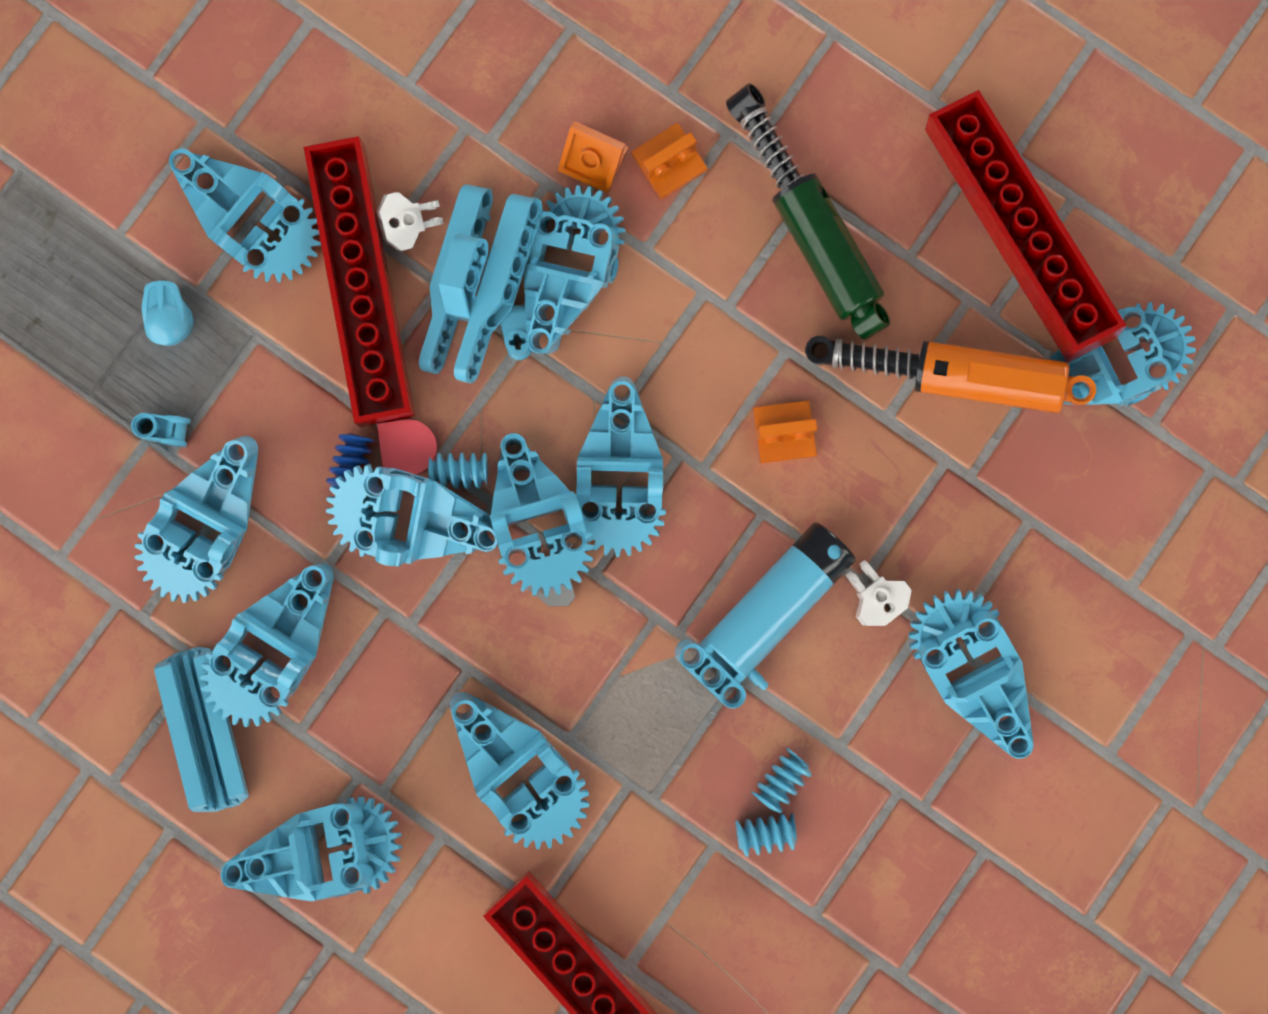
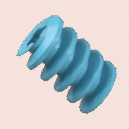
M437 453L435 461H432L431 457L429 458V479L437 483L440 481V484L446 488L451 481L455 489L459 488L461 481L464 487L469 489L472 481H474L476 488L481 489L484 481L488 485L487 455L483 453L481 460L477 461L475 453H471L469 461H466L464 454L460 453L458 461H455L452 453H449L447 460L443 461L441 453Z
M788 747L786 750L790 758L779 757L783 766H771L776 775L772 776L766 773L764 777L768 784L757 783L761 793L758 794L751 791L763 804L778 813L783 811L779 802L790 803L786 793L788 792L793 795L798 793L794 784L805 785L801 775L812 776L808 768L809 765Z
M793 813L790 814L789 822L784 814L779 815L778 823H776L773 816H768L766 825L761 817H757L755 826H753L750 819H746L744 828L741 827L738 820L735 821L738 846L746 857H749L750 848H754L756 854L760 855L762 846H765L770 854L774 844L777 845L780 852H783L785 843H788L791 850H795L797 835Z

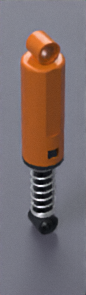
M824 336L811 338L805 347L807 358L819 366L832 365L833 369H837L840 366L841 370L847 366L851 367L852 371L860 368L864 373L868 370H873L875 375L880 371L885 372L886 377L891 373L896 374L897 378L906 375L909 380L916 377L915 392L1056 414L1061 412L1063 402H1070L1076 406L1085 405L1096 394V385L1090 377L1084 375L1069 376V363L1058 360L923 341L922 349L918 354L911 353L910 349L907 352H900L898 347L895 351L888 350L887 345L884 349L876 348V344L873 347H867L865 342L862 345H854L853 340L850 344L843 343L842 338L830 340ZM826 344L828 347L827 355L823 358H816L814 356L816 345ZM1084 383L1088 387V395L1083 399L1076 398L1072 393L1074 384Z

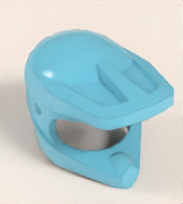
M160 280L146 284L142 301V316L147 337L152 342L163 346H172L184 341L193 330L194 318L191 310L183 301L178 286L174 282Z

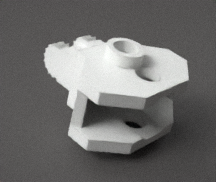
M399 192L383 195L376 210L383 240L397 251L413 248L419 232L425 231V228L444 224L443 218L439 217L423 222L421 215L422 210H433L439 207V201L419 204L411 203ZM391 218L395 220L393 228L389 225Z
M864 560L859 565L861 570L872 581L870 584L864 587L857 575L852 573V571L845 575L858 592L856 595L859 598L855 617L862 625L886 626L908 608L912 590L905 581H886L883 576L879 577L868 562ZM886 603L890 606V610L888 612H885L884 606Z

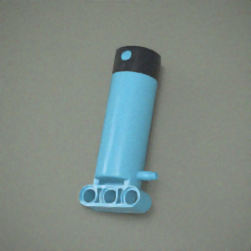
M818 522L813 523L699 644L688 639L679 642L675 648L676 659L726 707L733 709L740 707L746 699L745 689L740 685L747 677L762 690L769 686L764 677L755 668L856 561L855 556L826 527ZM688 648H695L696 656L694 659L685 661L683 657L684 652ZM711 667L716 668L715 677L711 680H705V671ZM729 687H736L735 696L732 699H725V691Z

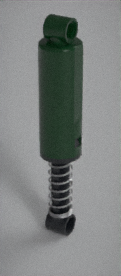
M748 83L726 100L727 108L731 115L740 122L742 129L749 131L748 139L755 141L753 148L760 150L759 158L766 161L764 167L771 169L770 177L776 178L775 186L782 189L773 197L772 202L838 317L841 320L851 318V324L857 335L863 340H867L890 325V318L886 310L878 303L884 297V291L818 176L815 173L806 176L799 174L797 170L799 165L795 166L791 160L794 156L788 155L786 151L788 146H783L780 141L783 136H777L775 132L777 127H772L769 122L772 117L766 116L768 110L765 108V100L756 86Z

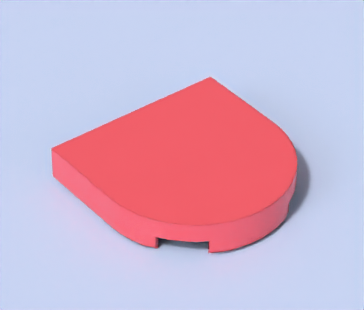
M409 419L377 424L383 467H393L420 475L428 469L429 458L431 457L432 461L436 459L438 453L437 440L433 432L425 424Z

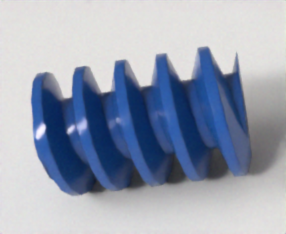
M350 433L340 434L338 438L345 445H337L335 449L342 456L332 457V460L339 466L329 468V471L336 477L327 478L326 482L331 486L339 487L335 479L340 476L345 479L343 472L350 470L354 474V467L369 464V461L363 457V454L372 453V450L366 446V443H372L375 440Z

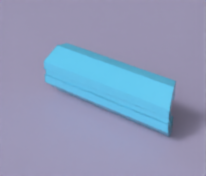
M196 647L174 653L157 663L154 673L188 807L193 812H216L240 805L249 797L230 719L229 717L225 720L221 719L223 709L213 712L212 709L216 702L206 703L205 701L211 695V692L201 691L202 687L208 685L207 681L199 679L200 675L208 674V671L203 669L201 664L209 663L210 660L205 655L208 652H212V649Z

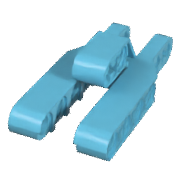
M468 184L461 187L429 286L432 319L419 357V367L422 371L432 374L440 373L445 364L458 320L468 322L455 362L454 376L457 380L466 383L476 381L491 334L513 308L542 215V202L540 199L518 194H511L508 197L478 293L475 297L489 251L488 242L482 238L486 222L490 221L491 218L489 213L492 207L493 195L492 189Z

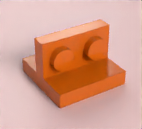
M574 121L570 126L557 171L605 193H609L616 172L625 159L629 147L625 146V143Z
M678 122L631 151V156L660 200H663L708 170L696 151L697 141L691 132L685 134Z
M809 400L753 408L760 464L817 456L814 438L817 424L816 419H812Z

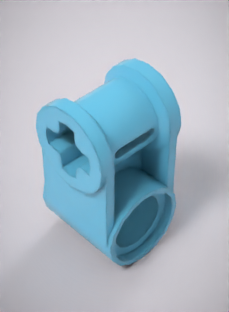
M525 304L513 305L510 313L500 324L509 356L515 360H524L532 352L527 344ZM521 340L522 343L520 350L515 348L516 341Z
M140 413L133 418L131 429L137 437L147 441L187 447L185 436L187 425L191 423V419L173 415L163 416ZM151 420L153 429L150 433L144 434L142 431L143 424Z

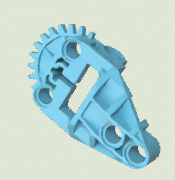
M177 149L171 153L169 157L170 167L208 238L242 264L244 272H247L249 269L254 270L253 278H257L261 272H264L265 282H269L271 275L274 274L279 283L281 282L282 273H285L288 279L292 280L293 269L302 275L301 263L311 267L312 264L307 259V256L317 257L318 254L311 249V246H321V242L313 239V236L319 235V230L312 229L311 227L317 223V219H308L313 209H303L302 205L305 200L301 199L298 201L277 181L263 172L212 159L206 155H197L187 149ZM184 155L191 160V165L187 170H179L175 167V160L178 156ZM208 174L214 179V184L210 189H202L198 186L197 181L201 175ZM263 192L275 203L259 222L272 232L275 229L279 230L278 237L281 241L278 243L274 240L272 243H269L267 241L268 234L255 226L242 243L239 244L227 235V232L257 196ZM287 207L296 208L300 214L299 219L296 222H288L283 216L284 209ZM255 249L263 253L264 261L262 264L254 266L248 262L247 255L251 250Z
M576 186L575 194L572 193L570 188H565V198L557 192L555 194L557 203L555 204L548 200L546 203L550 211L542 210L541 219L523 273L527 344L535 353L552 354L558 350L562 335L570 333L571 330L568 328L588 308L602 287L607 288L608 283L613 284L618 271L619 261L617 255L619 245L625 243V241L619 239V234L625 233L626 229L617 227V224L624 221V217H614L620 208L617 205L609 208L613 199L607 197L602 201L603 191L598 190L593 196V187L590 186L587 187L584 194L581 186ZM554 219L556 223L555 228L549 233L547 231V223ZM574 229H581L580 235L573 234ZM606 230L609 235L608 240L605 244L601 245L599 243V235L602 231ZM548 245L570 250L572 246L571 251L595 256L592 271L586 272L545 262V253ZM549 306H552L555 313L554 317L549 321L546 318V310ZM543 334H546L548 337V344L545 348H542L539 343V339Z
M1152 302L1148 303L1146 311L1142 310L1139 303L1136 304V307H1126L1124 310H1118L1125 323L1132 316H1137L1141 319L1137 327L1129 328L1126 326L1118 336V340L1125 353L1135 351L1127 355L1138 379L1121 385L1103 347L1100 346L1069 362V376L1084 375L1090 377L1096 385L1095 397L1085 405L1118 404V406L1125 404V406L1147 398L1151 393L1162 389V387L1166 391L1169 390L1168 383L1170 380L1176 384L1180 383L1176 374L1187 375L1188 371L1182 365H1193L1194 362L1186 355L1196 353V348L1187 346L1196 341L1195 336H1185L1192 330L1191 325L1180 327L1185 317L1181 316L1174 320L1175 309L1164 314V304H1161L1157 311H1154ZM1146 341L1150 345L1151 350L1145 352L1144 349H1141L1142 342ZM1060 350L1049 358L1051 360L1067 362ZM1161 365L1167 369L1165 375L1160 378H1154L1150 375L1152 368ZM1076 383L1072 387V393L1076 398L1083 399L1088 395V387L1084 383Z
M625 376L615 378L610 384L578 455L576 497L580 505L586 532L592 533V538L587 540V543L595 540V551L603 545L604 555H607L611 548H614L616 557H619L623 548L627 555L631 556L632 546L641 552L642 541L651 545L652 541L649 534L659 536L660 532L654 526H664V521L659 519V516L666 514V509H662L663 458L633 381ZM618 385H626L629 387L630 393L626 397H619L615 394L614 389ZM618 413H625L630 420L625 425H619L614 421V416ZM592 471L648 472V486H622V512L618 513L615 508L617 485H591ZM587 502H594L597 504L598 509L590 513L583 508V505ZM648 503L652 504L655 510L651 514H644L639 508L643 504Z
M511 433L502 439L500 445L501 456L500 461H498V474L491 515H489L501 554V559L498 562L499 565L505 564L507 567L503 571L505 576L512 573L515 574L511 580L512 585L522 581V592L529 586H532V596H536L539 589L542 588L544 596L548 597L550 588H553L557 596L561 595V585H564L570 591L572 590L571 579L578 583L582 581L577 573L578 571L588 573L589 569L582 563L593 561V557L585 554L587 551L594 550V545L587 544V540L592 538V533L586 532L580 505L574 491L570 492L561 480L539 459V455L527 447L526 441L521 435ZM511 444H518L522 448L517 454H509L506 449ZM519 470H525L530 475L527 480L518 481L514 478V474ZM563 510L567 524L543 531L546 546L548 549H552L550 550V556L545 557L544 553H538L541 551V542L537 533L514 540L511 539L508 529L509 525ZM569 537H578L582 542L581 546L577 549L569 548L565 543ZM519 552L526 557L524 563L517 566L511 564L509 561L510 556Z
M241 436L227 442L223 450L214 453L210 460L192 472L175 488L165 492L163 497L160 498V506L157 513L147 523L144 532L138 533L142 543L135 544V548L143 551V553L136 555L135 559L143 561L144 564L137 569L138 571L148 572L143 581L151 579L154 581L150 588L152 591L159 586L161 587V597H165L170 592L171 601L173 602L178 599L179 594L183 603L189 601V595L193 601H197L200 599L199 593L206 597L210 594L208 588L214 590L218 587L214 580H222L223 574L231 566L247 530L256 472L258 444L250 436ZM238 445L244 449V456L239 454ZM227 469L233 474V481L228 478ZM181 510L222 534L218 535L215 541L200 535L192 543L196 532L175 521L176 515ZM158 535L162 538L163 545L159 542ZM207 562L212 565L213 572L208 569Z
M371 465L364 466V472L360 466L353 468L354 474L350 470L343 472L345 479L341 476L335 479L339 487L333 485L329 489L335 496L327 497L326 501L333 504L334 507L326 509V513L333 514L335 518L329 520L328 524L338 526L333 534H343L340 541L341 545L348 541L351 542L350 552L359 549L361 557L366 554L373 556L375 561L380 564L399 567L404 563L411 564L419 559L437 558L461 552L471 554L477 549L489 552L498 547L490 514L432 479L393 467L382 468L378 466L373 472ZM378 478L382 480L383 488L378 484ZM403 491H407L415 496L406 542L395 539L399 514L392 513L400 510ZM461 522L467 526L468 533L462 529ZM487 530L492 532L495 541L488 537ZM368 532L372 534L373 540L369 538Z
M317 563L303 569L302 573L289 579L285 584L260 599L245 611L238 613L235 619L232 620V624L223 639L217 643L212 652L206 653L205 656L210 661L209 663H202L201 667L207 670L208 674L200 675L199 679L207 681L208 685L202 687L201 691L211 692V695L205 701L206 703L216 702L212 709L213 712L223 709L222 720L232 715V725L238 724L242 718L244 727H248L252 718L255 725L260 726L262 724V717L268 723L273 720L271 712L277 716L282 713L279 705L288 706L289 702L287 700L295 693L317 655L334 580V572L328 564ZM314 570H317L321 573V584L316 583L314 581ZM300 594L307 598V607H303L299 603L298 597ZM249 631L292 660L283 669L268 659L251 676L249 672L257 668L263 656L242 643ZM223 656H227L230 659V668L224 665ZM271 686L278 689L280 693L279 699L272 695Z
M956 589L953 598L950 597L947 591H944V600L942 601L936 595L932 596L934 605L931 606L924 602L923 606L926 612L916 611L915 615L920 621H911L910 623L911 627L917 630L908 633L910 639L916 640L909 644L911 649H918L913 654L914 658L921 659L925 670L949 707L1010 756L1016 759L1027 757L1033 751L1034 744L1023 662L997 619V616L1000 615L998 610L990 611L993 606L990 601L982 604L984 597L981 594L973 600V593L968 590L964 598L959 589ZM983 622H989L986 627L979 628ZM958 637L962 638L973 659L997 647L1001 654L1000 657L953 682H950L946 676V673L968 662L956 641ZM938 649L935 655H927L931 650ZM1008 716L1007 719L999 721L1002 717ZM1021 738L1018 742L1013 743L1014 740Z
M459 692L455 694L449 703L450 711L476 795L495 814L498 821L505 828L504 834L508 836L513 833L514 843L524 838L523 845L525 848H528L530 843L534 841L536 849H540L542 841L546 842L548 849L552 848V839L554 838L560 845L563 844L562 834L572 838L573 834L570 828H581V824L576 819L587 817L586 813L580 809L589 807V802L582 800V798L589 795L588 790H580L586 783L584 779L576 780L580 774L577 769L572 771L569 763L540 731L469 693ZM461 704H469L471 706L466 713H458L456 710ZM485 724L489 726L488 730L484 733L475 732L479 725ZM537 754L544 765L528 777V780L539 797L544 800L535 799L533 792L524 782L503 798L495 789ZM561 776L569 777L564 784H556L557 779ZM517 814L525 815L520 821H512V818Z
M358 797L357 802H355L354 798H347V803L332 804L296 814L227 861L221 869V880L229 888L305 901L335 898L363 890L364 894L371 893V886L374 890L381 888L379 880L383 883L389 881L386 871L389 873L396 872L391 862H398L401 859L394 854V851L402 849V845L395 843V840L402 835L401 833L393 832V829L398 825L397 821L388 822L392 812L386 811L382 814L383 803H378L375 806V799L368 798L366 803L365 797ZM321 824L324 825L327 848L353 844V848L329 854L333 881L324 882L315 827Z

